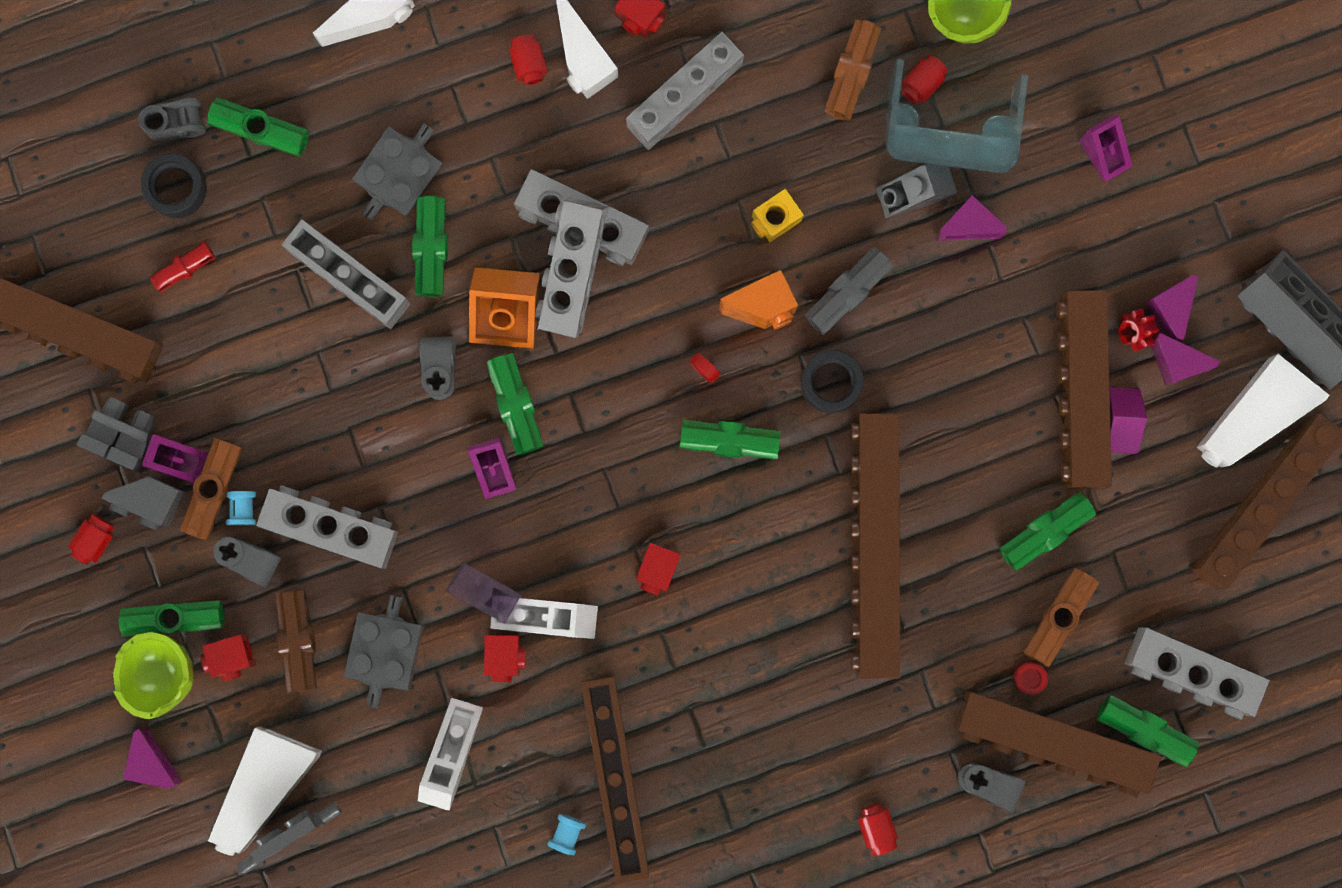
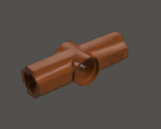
M855 20L845 52L842 51L833 77L835 82L825 106L824 112L833 118L851 120L860 91L864 89L873 63L871 58L880 37L881 28L876 26L875 23L866 20Z
M214 438L201 475L194 482V494L180 528L181 532L203 540H209L221 505L227 499V492L230 490L229 484L243 448ZM210 481H215L218 484V492L213 498H207L204 491L205 486Z
M1073 568L1053 603L1045 610L1044 618L1023 653L1036 662L1049 667L1070 631L1078 625L1079 616L1099 585V582L1087 573ZM1060 608L1064 609L1068 614V621L1062 627L1058 626L1054 621V614Z

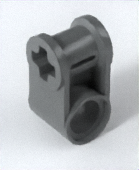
M185 98L170 103L150 105L145 107L139 115L140 127L154 141L192 138L206 133L205 126L201 125L199 113L201 100L197 98ZM154 118H164L160 128L156 130L149 129V124Z
M421 337L422 387L433 399L446 400L453 394L455 389V337ZM437 377H441L445 384L440 385L439 390H436L431 385V383L437 382Z
M235 537L220 539L215 544L213 550L214 558L220 565L239 573L240 576L263 587L268 586L281 560V557L275 553ZM235 544L234 551L238 555L236 558L230 557L227 560L228 553L224 549L226 546L232 547Z
M974 763L964 765L958 772L957 778L960 787L964 791L1013 813L1026 783L1004 772H997ZM974 774L982 778L981 783L974 784V782L969 780L970 775Z

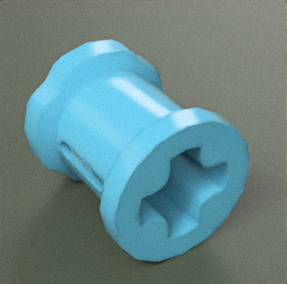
M227 492V498L230 499V519L226 520V525H256V520L253 519V498L256 497V492Z
M559 813L558 820L560 822L553 839L549 840L547 845L559 852L574 856L576 853L574 846L581 829H585L586 823L572 816Z

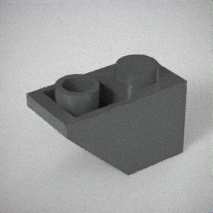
M947 162L925 164L876 188L886 219L932 205L957 193Z
M146 477L107 491L101 499L111 503L109 506L110 510L124 516H128L129 512L140 516L138 521L140 524L157 530L158 526L170 527L186 492L159 479Z

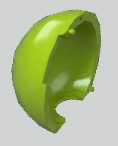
M928 0L929 16L934 26L946 38L963 44L978 43L994 36L1006 23L1012 7L1011 0Z
M154 632L138 634L124 643L115 656L116 663L113 672L115 691L113 692L120 705L133 716L153 719L167 713L186 697L194 683L192 660L185 647L172 637Z

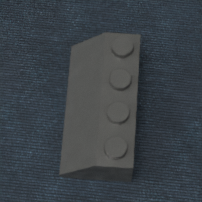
M1283 249L1243 288L1237 297L1241 300L1244 308L1250 313L1255 314L1264 323L1267 331L1271 335L1278 337L1287 346L1289 353L1295 359L1301 360L1310 369L1312 376L1330 390L1342 381V308Z

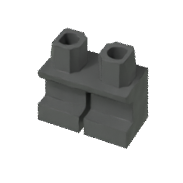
M109 397L101 412L94 410L92 422L86 433L81 435L76 446L133 471L142 473L144 468L142 463L152 438L151 433L157 417L138 409L131 425L124 423L122 418L129 405Z

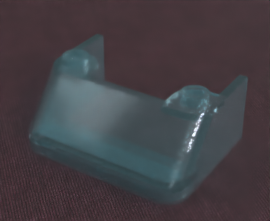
M897 59L891 74L886 115V147L888 153L893 158L900 161L1004 173L1013 168L1019 157L1028 75H1021L1013 86L1009 117L993 116L989 118L983 125L981 135L918 127L919 116L917 111L908 104L899 103L904 60Z

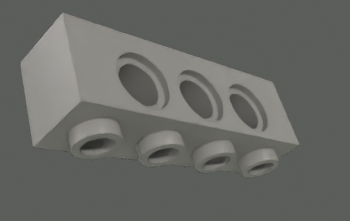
M721 32L626 118L627 128L649 151L743 65L744 54Z
M532 169L514 202L515 209L519 211L518 216L531 224H536L537 221L548 225L547 230L556 236L559 224L555 223L556 212L549 214L543 211L542 207L546 201L556 200L563 204L564 200L572 197L601 205L605 204ZM608 206L604 229L614 228L618 231L619 235L616 240L611 242L601 239L599 250L607 254L606 259L619 266H623L624 263L632 266L649 232V225ZM571 227L569 235L577 239V243H582L584 239L582 230L578 227Z
M572 197L564 200L563 204L558 205L555 215V223L559 224L557 237L552 236L548 255L553 256L551 267L545 269L542 279V287L546 288L544 300H539L535 318L540 319L538 329L574 338L582 333L608 206ZM571 227H578L582 230L584 234L582 243H576L570 238L569 231ZM564 259H571L576 263V274L571 275L565 272L563 268ZM557 291H564L570 296L569 306H563L557 301Z
M302 219L282 243V246L291 255L390 330L410 306L409 301L403 295Z
M282 485L279 491L269 488L256 526L386 569L399 533L391 530V522L376 517L373 518L372 523L360 519L361 512L344 506L341 512L329 509V501L311 496L310 502L299 499V491ZM301 506L305 510L306 516L302 523L295 525L291 521L290 515L294 508ZM327 517H333L337 523L335 532L330 535H325L321 529L322 522ZM364 527L368 532V539L363 545L357 546L352 540L353 532L357 528Z
M1138 628L1124 663L1133 667L1131 673L1150 681L1151 677L1154 676L1163 680L1162 687L1181 694L1182 689L1194 693L1193 700L1210 707L1213 702L1225 707L1223 713L1240 720L1243 719L1244 715L1256 716L1270 681L1148 628ZM1163 653H1167L1171 659V665L1166 671H1162L1158 666V658ZM1194 666H1197L1201 671V679L1196 684H1193L1189 679V671ZM1228 679L1232 685V690L1228 696L1224 697L1220 693L1219 687L1223 680Z

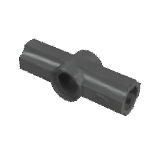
M873 247L850 271L847 269L827 289L828 292L804 315L805 318L817 331L825 335L848 311L851 313L871 293L870 290L894 266L881 251Z

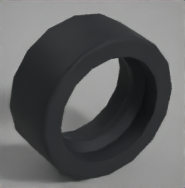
M176 153L163 154L152 159L144 168L140 179L141 192L145 201L158 213L170 218H183L196 212L203 204L207 193L206 179L201 169L188 157ZM178 167L189 173L193 189L185 201L170 205L158 198L155 191V183L163 171Z
M828 350L822 351L810 359L802 372L800 384L802 394L809 405L820 412L832 414L843 412L856 402L862 393L864 378L862 368L855 358L843 351ZM824 364H840L850 374V390L840 400H825L814 389V373Z

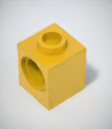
M784 189L753 210L752 218L754 220L751 222V225L760 238L766 237L771 243L799 224L804 214L787 190ZM770 211H778L783 215L784 221L781 224L773 225L768 222L766 214Z

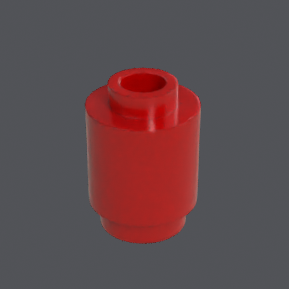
M523 35L510 41L511 49L509 53L517 81L524 82L526 86L541 83L544 80L543 77L548 74L540 42L536 41L535 35Z
M929 55L926 59H921L901 81L903 96L913 104L917 102L925 104L945 81L948 69L938 58Z
M92 514L89 520L85 519L69 543L68 547L73 550L70 556L85 565H88L90 561L97 563L114 537L112 532L115 526L105 519Z
M876 803L862 808V814L857 817V821L866 848L871 849L873 856L886 854L897 849L896 840L898 836L888 807L881 808L880 803Z

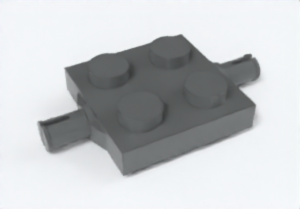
M423 123L412 139L402 136L388 126L352 178L353 182L364 188L372 198L364 211L361 212L363 216L373 221L381 207L384 206L393 208L406 218L417 203V197L423 195L443 166V163L430 155L424 147L432 133H434L432 128H428Z
M389 595L386 614L371 615L361 612L357 614L344 677L360 680L370 686L366 706L379 708L383 689L396 688L410 691L424 626L408 623L399 617L402 597Z
M334 801L328 807L321 811L318 810L313 814H310L307 809L284 823L287 827L286 831L282 832L280 828H277L256 841L259 848L252 851L249 857L237 863L239 871L246 875V873L259 865H264L267 858L316 827L326 826L327 822L342 814L339 805Z

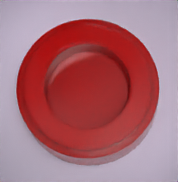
M698 352L689 360L691 367L709 383H714L721 375L717 368Z
M1024 662L1015 669L1013 681L1020 692L1027 695H1036L1046 688L1048 674L1042 665L1036 662Z

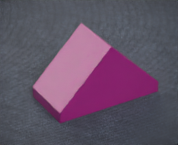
M1117 114L1090 128L1079 140L1103 181L1107 182L1133 167L1121 120Z
M971 196L940 229L937 234V241L1001 239L1007 233L1006 226L976 198Z
M1193 275L1145 303L1151 314L1155 316V320L1164 335L1179 342L1184 340L1199 278Z
M1162 333L1153 338L1155 345H1152L1151 348L1166 386L1205 373L1219 365V360Z
M1109 387L1111 453L1138 454L1147 420L1141 390Z
M153 434L142 466L194 483L201 475L209 453Z
M500 438L467 447L485 499L517 490L504 445Z
M145 727L133 732L123 780L169 789L181 784L182 780L149 729Z

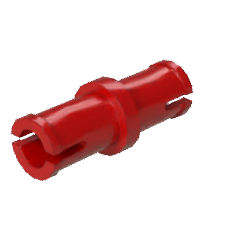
M203 241L183 256L177 255L173 257V262L155 274H151L149 276L155 288L160 293H163L182 279L188 280L193 277V272L210 261L215 260L216 256L211 247Z

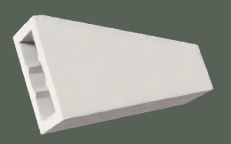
M1276 354L1266 360L1199 443L1197 448L1203 452L1202 458L1216 468L1218 466L1221 468L1230 466L1326 401L1330 395L1282 356Z
M262 726L254 728L208 841L216 844L215 849L226 855L234 856L235 852L239 854L245 851L317 761L322 750Z

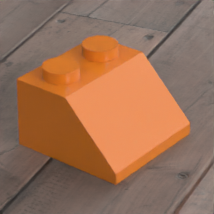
M475 267L469 290V343L534 349L537 323L535 314L539 302L540 273Z
M779 270L721 298L719 310L722 315L763 329L773 326L774 330H777L792 322L791 319L794 317L798 304L782 271Z

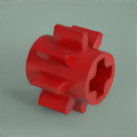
M1144 309L1122 315L1121 319L1123 322L1117 328L1119 337L1122 340L1121 344H1132L1133 351L1155 345L1153 338L1157 335V332H1160L1155 316H1144Z

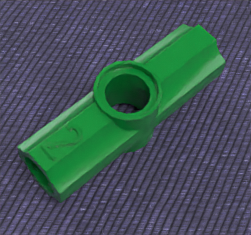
M216 97L208 111V125L247 138L256 145H266L299 158L306 149L309 130L268 116L261 110H252ZM264 121L266 124L262 132L258 134L251 132L252 126L256 122Z
M436 196L417 197L416 232L413 233L412 241L413 260L416 261L414 288L416 296H444V262H447L448 235L445 233V198Z
M514 354L501 355L487 361L492 383L497 393L495 395L502 420L507 424L516 455L529 453L544 447L533 415L535 410L527 386L523 385Z
M683 420L680 448L714 452V455L731 458L749 456L777 460L781 431L749 428L745 424L718 421L715 424Z
M1078 492L1062 502L1054 510H1048L1026 525L1027 529L1002 545L999 550L1008 565L1014 571H1017L1030 561H1033L1041 553H1047L1069 538L1068 534L1097 514L1090 501L1081 492Z
M222 600L121 608L119 629L122 637H133L148 632L173 634L224 629L225 612ZM172 609L179 616V621L173 628L169 627L165 620L167 613Z
M1108 695L1098 710L1096 720L1126 735V739L1150 752L1156 751L1179 765L1187 767L1198 751V741L1168 726V722L1143 709L1140 711L1117 697Z

